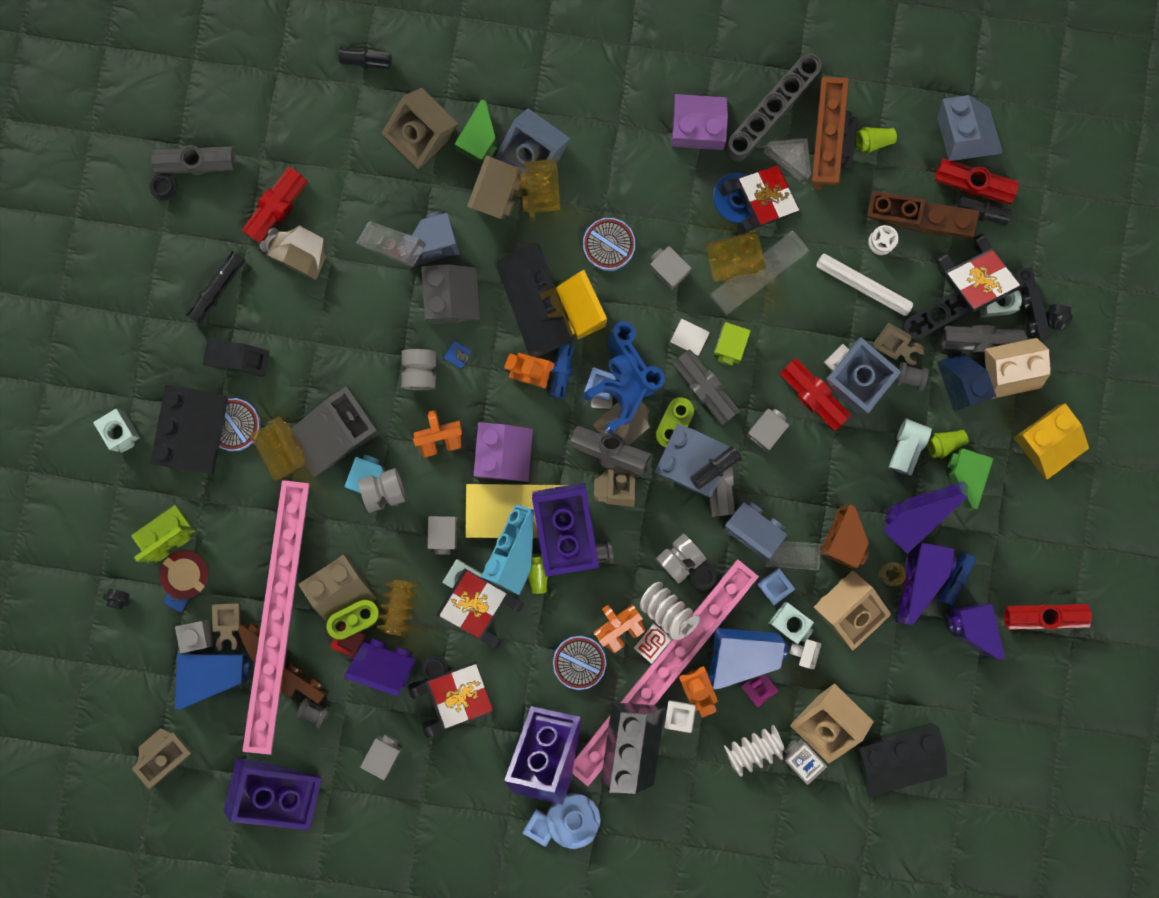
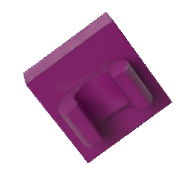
M766 674L748 679L740 685L757 708L778 692V689Z

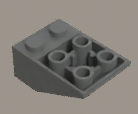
M346 386L322 402L287 431L285 435L315 478L379 435L380 431L353 391Z

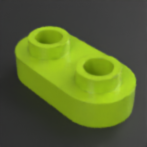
M676 398L668 405L656 431V440L660 446L666 448L669 439L664 435L665 431L672 430L674 432L677 424L688 428L694 414V407L688 399ZM678 406L685 408L686 412L684 415L680 416L676 413Z
M361 600L333 614L327 621V631L336 640L348 639L373 626L379 618V610L373 602ZM363 610L370 611L371 615L368 619L361 618ZM339 622L346 624V629L342 632L336 629Z

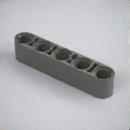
M805 54L800 57L732 134L726 147L727 156L735 162L745 160L811 86L821 70V61L816 55ZM808 65L812 67L814 72L811 74L805 73L802 70V66ZM788 84L793 85L797 92L789 93L785 90L784 86ZM771 103L776 104L780 111L776 113L771 112L767 105ZM758 123L762 126L763 130L761 132H754L750 128V124ZM741 142L746 150L742 152L736 151L732 144Z

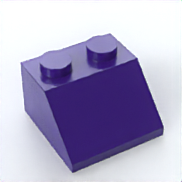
M974 603L947 609L948 616H945V622L948 631L952 632L954 637L986 657L998 660L1005 659L992 604Z

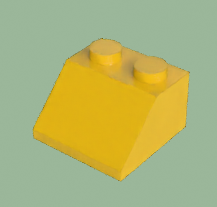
M585 270L556 287L563 310L568 318L567 321L572 335L575 334L577 340L606 327L607 317Z
M1066 403L1055 406L1013 437L1045 480H1048L1089 449L1082 424Z

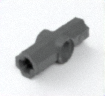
M189 145L183 149L153 150L151 163L155 174L191 173L193 175H201L205 172L235 171L236 156L233 147L198 148ZM193 156H199V161L195 165H189V160Z
M976 325L972 326V328L945 326L941 335L942 350L971 351L972 354L985 355V349L1027 340L1025 330L996 329V326Z
M690 349L672 363L689 385L688 388L693 396L708 408L721 426L740 412L724 392V387L719 379L710 370L707 371Z
M577 426L570 440L571 448L598 458L599 463L605 468L610 469L619 466L645 476L652 461V454L625 444L623 438L616 433L602 435Z

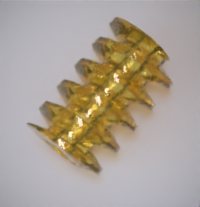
M393 579V582L384 584L391 592L382 594V597L389 600V603L380 605L381 608L387 611V614L378 615V618L385 621V624L377 625L376 629L387 634L409 637L402 631L411 629V625L404 621L413 618V615L406 610L415 608V604L410 602L409 599L416 598L417 594L410 589L419 587V583Z

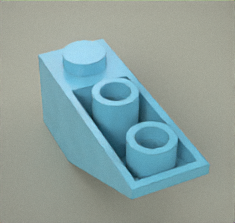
M515 504L481 578L518 595H520L531 571L533 509Z

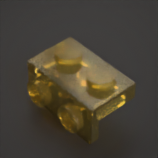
M557 160L524 162L525 172L520 173L521 188L527 189V195L522 196L524 212L529 211L530 221L535 220V212L560 210Z
M757 231L706 244L714 282L720 280L728 281L736 276L755 274L760 270L766 269Z
M281 417L270 421L264 428L250 435L273 481H278L297 472L305 465L304 453L299 446L295 445L291 438V428L286 422H283Z

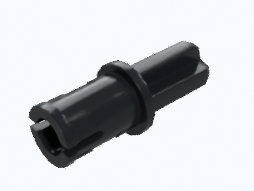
M340 47L339 64L362 66V69L367 67L389 69L392 65V55L390 53L368 51V48L360 50Z
M961 197L957 204V207L978 210V218L981 222L987 220L1002 226H1007L1010 219L1000 217V215L1011 217L1012 213L1009 209L990 205L989 201L980 202L967 197Z
M730 446L715 459L710 458L708 460L709 463L694 473L690 480L695 488L701 489L716 477H722L724 471L742 460L738 451L733 446Z

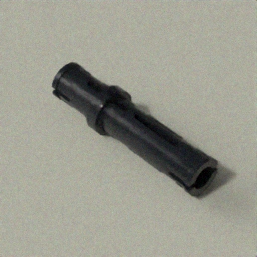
M231 251L203 291H199V297L185 315L200 325L210 309L218 304L217 300L246 260Z

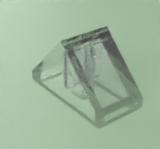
M807 138L771 141L768 143L764 154L802 185H805L811 176Z

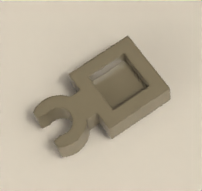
M890 323L886 325L874 342V348L895 360L900 355H903L906 362L914 366L917 360L910 354L912 352H918L922 355L925 353L924 347L921 344L909 343L911 341L910 334Z
M241 603L213 604V632H221V636L216 642L217 649L224 650V641L226 639L232 642V650L238 649L239 640L234 635V631H238L242 625Z

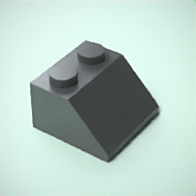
M457 265L421 266L424 316L428 324L480 320L477 268Z

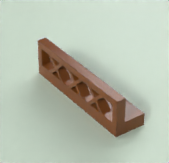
M822 77L812 176L813 188L815 190H822V184H840L849 78Z

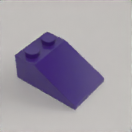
M963 481L905 499L901 504L896 502L886 512L887 516L884 519L885 526L883 531L908 554L967 498L968 485Z
M586 483L532 491V502L545 576L599 568Z
M918 543L908 553L896 622L913 625L949 578L950 572L954 571L957 561L954 549Z
M372 638L371 642H363L344 678L398 696L407 689L417 658L413 657V652L408 649L397 647V650L386 647V642Z
M533 706L530 707L504 780L513 793L563 805L572 778L581 717Z
M236 759L223 812L230 822L310 830L322 777L264 762Z

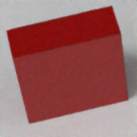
M341 623L338 631H344L346 624ZM361 631L345 640L334 639L330 648L354 659L367 634Z

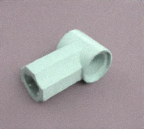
M905 419L898 432V444L888 468L911 476L921 450L928 443L932 429Z

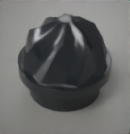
M1052 304L1049 306V311L1045 313L1048 326L1056 331L1065 329L1073 319L1071 307Z

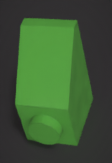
M481 99L455 142L457 152L482 166L485 156L494 158L498 148L496 147V138L487 103Z
M962 448L950 455L947 463V468H950L948 476L952 484L964 481L968 485L967 498L962 503L965 509L977 510L993 458Z

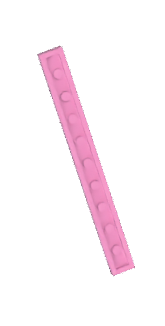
M282 480L242 752L272 755L310 488L309 483Z
M737 559L692 614V616L698 615L700 617L697 627L683 639H672L620 703L655 705L759 576ZM610 716L574 760L572 773L587 786L591 784L603 769Z

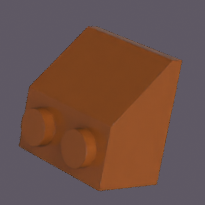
M851 504L840 506L819 552L820 555L848 568H858L859 564L863 565L869 555V550L866 549L869 542L855 506Z

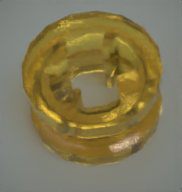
M889 562L881 567L879 576L884 584L898 586L904 582L906 572L902 565ZM895 567L897 569L895 572H899V577L893 578L892 582L888 580L890 577L886 576V571L892 570Z

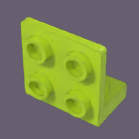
M174 505L131 535L142 551L134 557L136 562H160L169 555L167 552L175 545L177 548L181 547L191 540L189 535L194 533L195 529L178 505Z

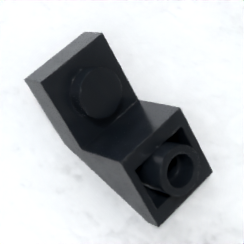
M208 339L202 365L224 371L236 370L258 377H265L270 351L242 343Z

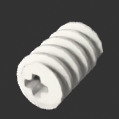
M656 582L644 593L640 602V608L651 619L655 620L658 626H662V629L669 633L673 640L683 639L697 627L700 617L698 615L692 616L693 611L690 608L684 610L685 603L683 601L677 603L678 597L676 595L670 596L671 591L668 588L663 589L662 582Z
M774 725L771 726L772 734L766 729H762L761 739L756 733H753L751 735L752 743L746 737H743L742 747L733 741L732 751H730L724 745L730 763L740 777L743 776V767H746L750 773L753 772L754 762L760 768H763L764 758L772 764L773 754L780 760L783 759L784 746Z

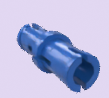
M567 344L557 349L555 365L551 370L553 375L548 396L565 399L568 378L572 375L570 367L575 346Z
M965 552L960 553L954 571L950 572L947 582L937 597L938 601L953 607L962 586L965 587L968 582L966 578L977 561L975 557Z

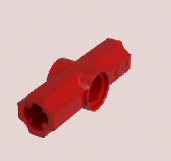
M944 158L940 161L934 179L935 182L963 190L969 196L979 195L1008 205L1012 204L1019 187L1018 181L992 174L984 167L978 166L973 168ZM971 177L979 178L982 186L973 185Z
M288 167L275 186L265 191L257 204L258 209L242 231L258 243L264 241L268 236V231L275 228L277 223L283 222L288 217L293 208L292 203L308 183L307 179L294 169Z
M797 358L779 373L783 380L798 394L797 397L800 402L811 412H815L833 431H836L851 416L833 397V392L828 385L820 378L814 377Z
M1089 604L1005 606L1004 622L1008 630L1089 628L1092 621ZM1046 610H1050L1052 613V619L1048 624L1043 620V614Z

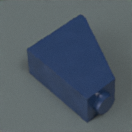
M964 353L937 361L954 411L996 397L988 371Z

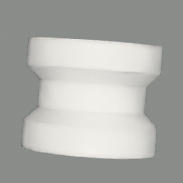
M887 225L879 226L868 238L869 249L876 255L888 254L898 243L897 232L894 228Z

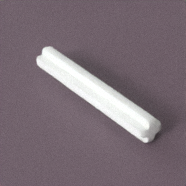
M822 254L817 262V268L903 316H907L913 307V303L827 254Z

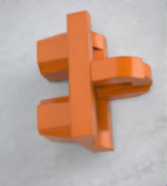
M518 353L517 355L509 354L504 368L511 371L509 378L545 389L550 371L554 368L555 364L548 360Z
M434 410L428 412L431 428L413 433L415 447L419 446L423 457L437 454L435 441L443 439L448 451L461 448L462 427L460 420L440 425L437 413Z
M633 604L617 616L610 606L606 605L602 610L609 621L595 630L594 634L603 647L606 646L613 653H616L625 645L619 637L628 630L633 638L645 632L641 622L643 618Z
M704 666L690 671L686 675L679 676L689 703L696 705V711L699 710L701 717H706L717 711L714 704L718 700Z

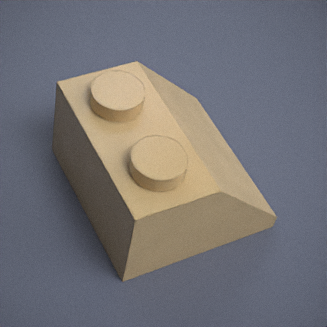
M1037 338L985 349L986 370L996 394L995 398L1041 389L1050 375L1049 349Z
M853 570L846 577L842 578L839 584L827 595L823 596L814 606L822 619L852 651L891 615L873 587Z
M834 683L818 695L790 726L825 761L831 763L862 742L874 721Z

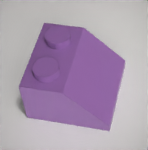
M675 94L671 147L723 150L727 135V98Z
M478 422L474 477L529 482L533 429Z

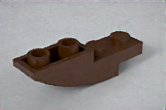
M873 191L867 218L936 236L947 237V235L974 239L979 211L928 203L926 199Z
M254 623L250 625L244 624L239 627L238 631L249 656L256 663L261 627ZM286 650L285 662H286V660L288 659V657H289L290 654H291V653H289L287 650ZM289 662V664L285 663L281 692L290 698L297 691H300L316 703H321L329 693L324 689L325 684L314 677L309 679L301 674L303 670L292 662Z

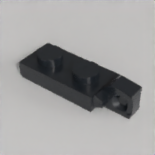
M1029 267L1016 270L1014 277L1022 285L1020 289L1022 291L1021 308L1027 312L1028 317L1026 322L1027 333L1029 337L1043 341L1049 338L1050 331L1039 285H1036L1033 269Z

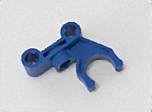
M623 321L617 323L605 338L606 345L614 356L613 359L609 360L610 370L620 382L604 379L584 393V399L587 401L592 400L595 395L600 393H609L619 401L621 414L619 419L610 421L605 426V431L608 434L628 424L643 397L651 396L665 382V376L661 369L655 366L646 367L631 344L636 337V331L630 323ZM617 334L621 335L623 337V340L620 339Z

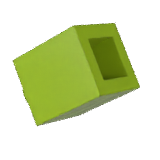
M725 322L713 356L719 357L718 362L733 366V363L738 364L741 361L751 330Z

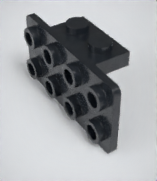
M531 243L499 260L497 268L529 356L539 358L571 343L573 335L540 245L538 243Z

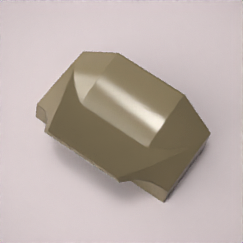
M297 226L288 232H277L266 256L316 280L327 257L324 253L325 239L301 226Z
M619 401L593 424V427L599 434H607L605 426L610 421L619 419L621 414ZM641 401L631 421L617 428L612 433L620 435L624 443L630 445L650 427L648 422L650 410Z
M619 466L610 469L606 468L601 476L594 480V502L634 507L635 473Z
M160 728L138 747V761L132 770L145 786L151 789L184 762L193 751L176 732L169 733Z

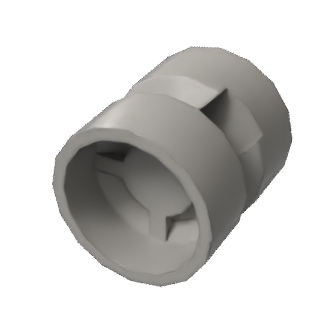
M426 349L402 350L401 365L406 368V371L401 373V388L406 390L436 389V374L432 372V369L436 367V351Z
M396 468L381 472L379 478L372 475L358 481L362 499L369 513L384 509L386 503L394 506L406 502L404 488Z
M684 533L672 543L673 548L671 550L665 549L655 558L678 584L690 574V568L696 569L706 560L703 553Z

